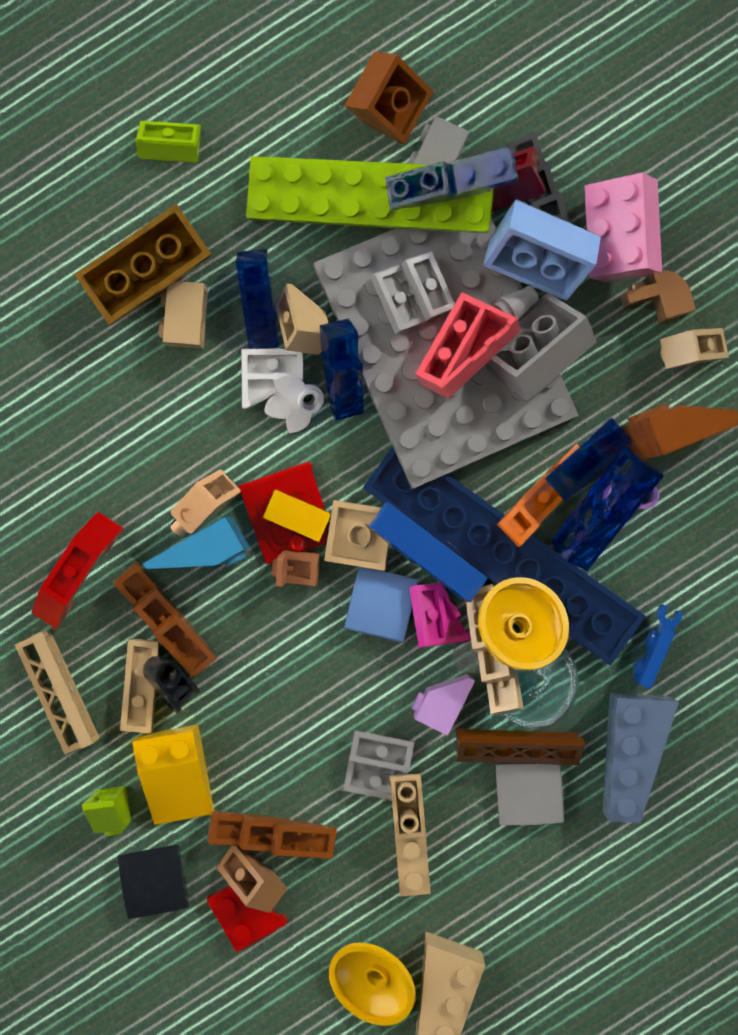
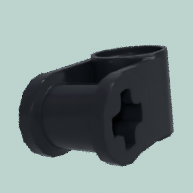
M153 656L145 662L143 667L145 679L158 692L162 701L176 714L182 711L181 707L193 695L197 696L200 693L197 685L186 676L175 662L161 656ZM165 666V672L163 676L159 678V671L162 667Z

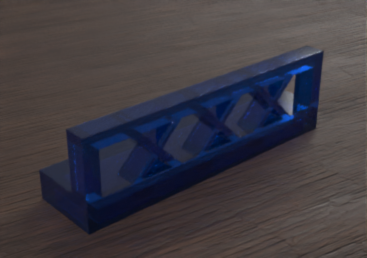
M625 446L556 533L551 543L568 563L588 571L664 475L657 468L644 462L631 448ZM630 458L634 464L626 474H622V468ZM608 485H612L611 493L607 498L603 499V491ZM589 509H593L592 517L588 522L584 523L585 514ZM574 532L573 541L566 547L563 542L570 533Z

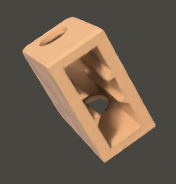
M221 469L198 481L171 510V515L175 518L170 524L172 531L180 537L185 536L187 533L193 534L207 525L241 490Z

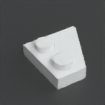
M241 349L243 409H249L278 393L273 383V380L278 376L294 375L298 376L302 381L304 380L303 353L287 351L286 349Z

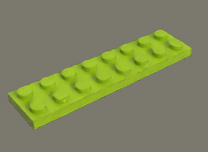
M251 156L246 218L256 221L489 234L495 168Z

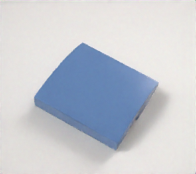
M359 567L344 629L403 643L412 608L409 587L417 585L418 579Z

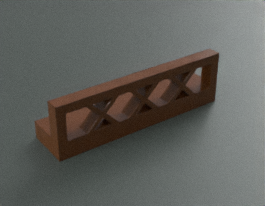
M457 729L456 732L457 762L579 765L585 747L584 738H579L578 732Z

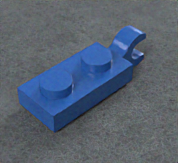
M661 604L656 612L660 625H657L655 631L651 630L645 640V647L647 649L643 658L637 659L632 674L635 675L633 681L651 689L674 638L675 632L673 631L683 615L682 612L676 610L674 616L671 619H667L665 612L668 606Z

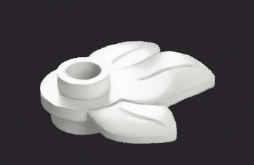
M278 376L273 380L278 393H275L267 401L264 411L271 417L286 419L289 433L301 431L309 425L312 414L319 411L322 407L324 395L319 387L313 384H304L298 376ZM306 395H313L310 402H303Z

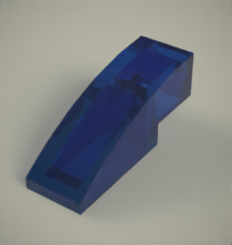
M349 318L320 325L322 359L333 417L337 421L364 414L363 363L358 358V331Z
M610 418L572 451L544 479L564 501H567L632 440L614 419Z

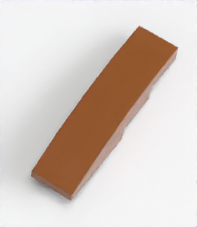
M137 561L113 580L116 588L133 605V610L153 630V635L193 678L217 659L198 632Z
M212 811L207 841L209 844L239 846L241 850L270 851L275 856L332 859L337 828L279 817Z

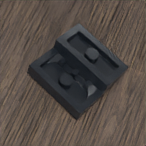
M179 845L118 855L122 893L129 920L189 909L186 877H183Z

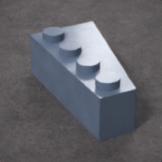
M610 692L602 813L609 822L641 823L679 701L671 696Z

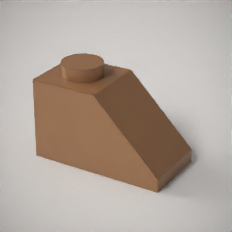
M231 846L216 867L246 907L270 913L288 889L270 867L246 850H241L239 846Z

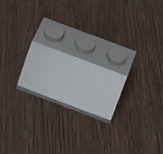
M546 293L518 320L521 332L487 363L512 391L528 402L597 341L587 316L553 295Z

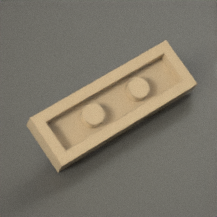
M128 639L120 731L151 733L153 731L156 690L145 679L143 667L149 658L159 656V641Z

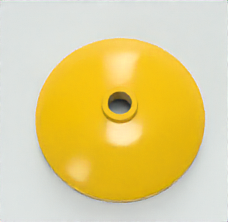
M523 577L504 580L486 594L480 605L478 613L480 636L488 651L502 664L524 671L540 669L553 662L565 648L569 634V622L565 607L559 597L541 582ZM513 624L520 628V633H516L513 630Z
M351 943L338 950L329 966V981L335 996L349 1012L363 1021L381 1026L397 1024L409 1015L415 1003V986L405 966L392 953L369 943Z

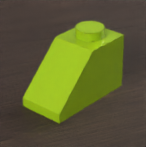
M126 786L98 789L82 804L83 812L94 833L104 832L105 836L118 835L123 833V830L131 822Z

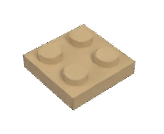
M334 500L324 561L385 571L390 545L368 527L381 507Z

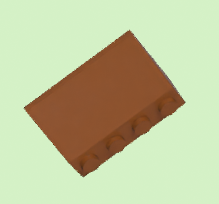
M666 403L627 418L629 424L621 427L633 460L636 461L665 455L738 426V410L682 405L669 409Z

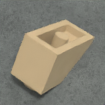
M286 283L275 302L285 349L287 351L319 355L332 336V329L328 323L326 312L294 285Z
M723 328L690 330L660 339L662 347L661 358L665 362L666 369L681 368L729 358Z

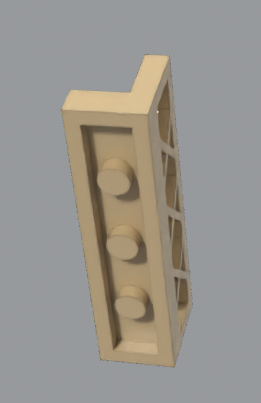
M51 630L42 631L15 644L64 754L79 748L83 749L96 742L100 737ZM33 643L41 662L31 659L25 647ZM43 669L46 670L53 689L42 685L40 677ZM46 693L51 694L50 699L48 698ZM56 696L59 698L66 717L55 713L52 707ZM68 724L71 725L78 742L71 745L65 735Z

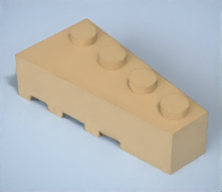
M425 931L415 1035H461L485 968L482 951Z

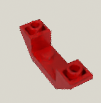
M98 511L73 537L39 589L31 613L55 629H58L74 605L71 602L101 555L110 551L124 527Z

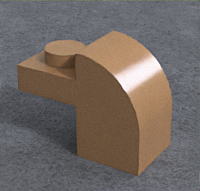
M662 270V273L646 276L648 285H646L645 281L629 285L628 291L620 297L623 308L653 300L659 323L689 315L696 310L691 290L686 281L678 274L668 270Z

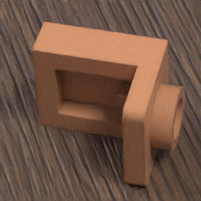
M284 550L277 559H274L272 565V577H276V587H283L285 583L316 586L318 584L320 554Z

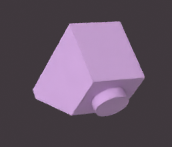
M465 674L429 686L424 694L419 692L411 708L415 710L414 719L448 736L475 682L473 676Z

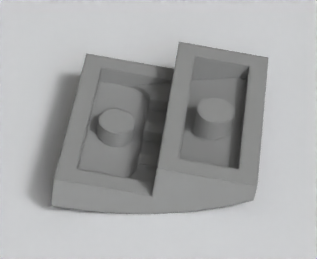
M432 251L407 259L401 265L375 273L371 277L395 335L446 314L455 305Z
M355 730L343 791L392 800L390 776L408 775L415 742Z
M496 764L499 825H542L564 822L561 765Z

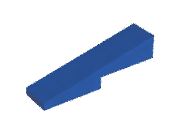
M385 502L368 526L411 563L420 566L461 600L471 603L487 580L485 575L388 502Z

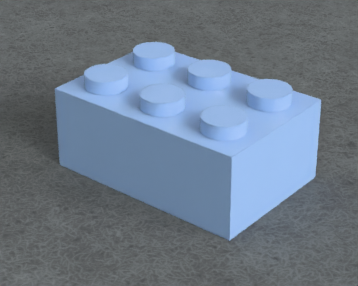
M515 200L490 237L483 266L567 301L595 267L601 236Z

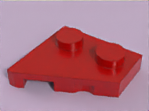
M229 884L209 895L206 900L236 952L260 940L288 922L286 915L283 913L278 914L274 910L268 913L246 907Z

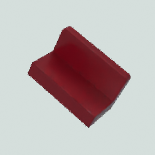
M534 146L478 166L495 168L491 212L512 206L515 200L523 202L545 194L546 188L537 172L539 155Z

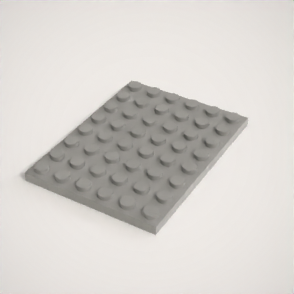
M492 218L489 234L395 228L313 263L316 274L411 489L579 416L561 374L528 402L512 391L488 363L449 399L421 386L415 374L450 312L395 335L372 283L371 277L375 273L401 265L407 259L432 251L454 303H456L462 292L492 306L497 298L522 290L523 288L518 280L483 266L490 237L496 230Z

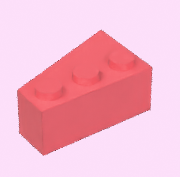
M461 292L415 374L421 386L449 399L521 332L518 318Z

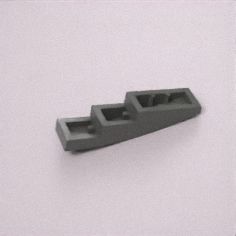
M536 131L505 142L508 155L532 146L535 147L539 155L537 172L546 188L545 194L526 200L525 204L570 223L561 192L557 191L549 163L544 160Z

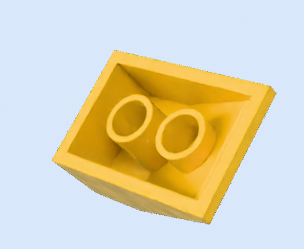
M198 724L141 734L132 741L137 772L154 825L211 815L214 807Z

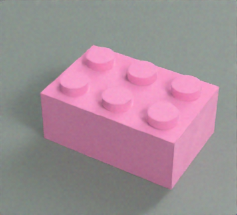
M642 172L584 185L587 231L601 236L597 262L589 273V278L601 282H611L662 273L658 180Z

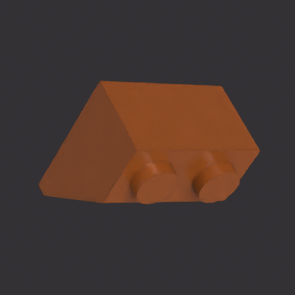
M374 52L344 106L364 124L400 144H405L434 91L397 54Z

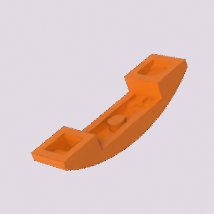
M575 444L516 502L497 525L518 547L521 546L555 507L598 465L578 444Z

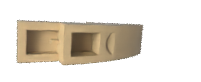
M421 773L390 776L400 896L431 894Z

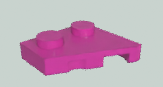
M433 583L409 587L419 648L471 641L470 631L466 632L458 617L461 615L456 606L450 602L442 584Z

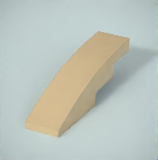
M491 584L481 587L472 602L466 601L472 650L478 652L481 682L487 684L490 713L497 716L524 710L517 669L502 664L492 656L480 636L478 613L484 597L494 587Z

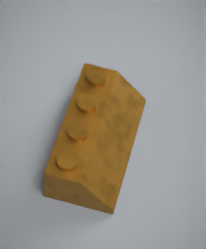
M176 203L74 275L108 325L112 326L210 258L212 254Z

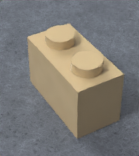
M175 281L167 289L162 290L161 307L165 308L164 320L160 319L159 337L163 338V343L167 346L204 349L208 288L204 283Z

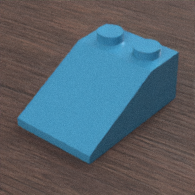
M224 517L146 561L143 565L145 569L216 566L225 563L226 567L244 559L246 557L244 551L250 549L234 518Z

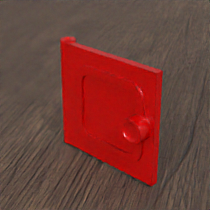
M310 461L238 485L266 565L277 559L284 550L304 552L327 544L330 521H328L318 542L263 518L275 490L326 511L312 472L313 465Z

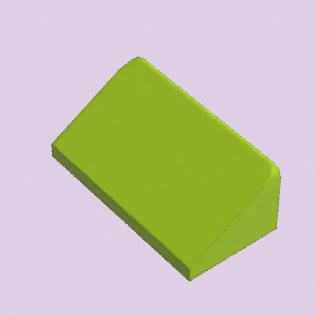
M140 121L135 141L138 157L149 160L198 162L201 125Z

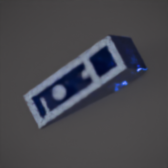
M268 248L237 252L235 263L249 349L278 348L279 339Z

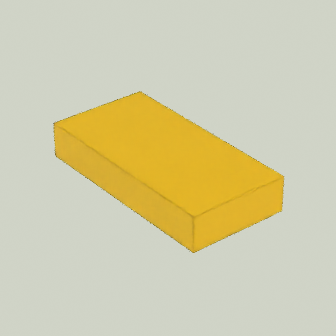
M275 490L263 518L319 542L331 513Z

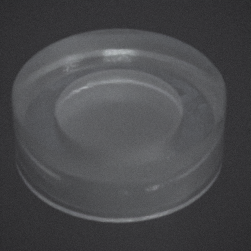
M461 642L453 649L452 662L461 672H474L479 668L478 652L472 650L471 642Z

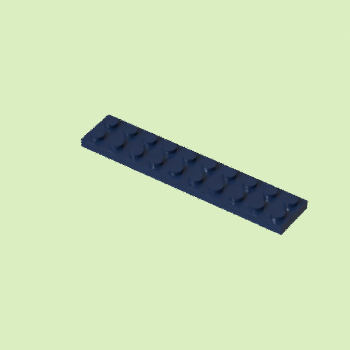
M393 446L363 487L365 491L383 504L388 502L495 584H499L507 579L523 577L539 581L549 587L559 597L565 607L569 622L568 636L610 666L646 617L535 536L531 535L518 547L497 525L505 515L450 475L445 474L411 489Z

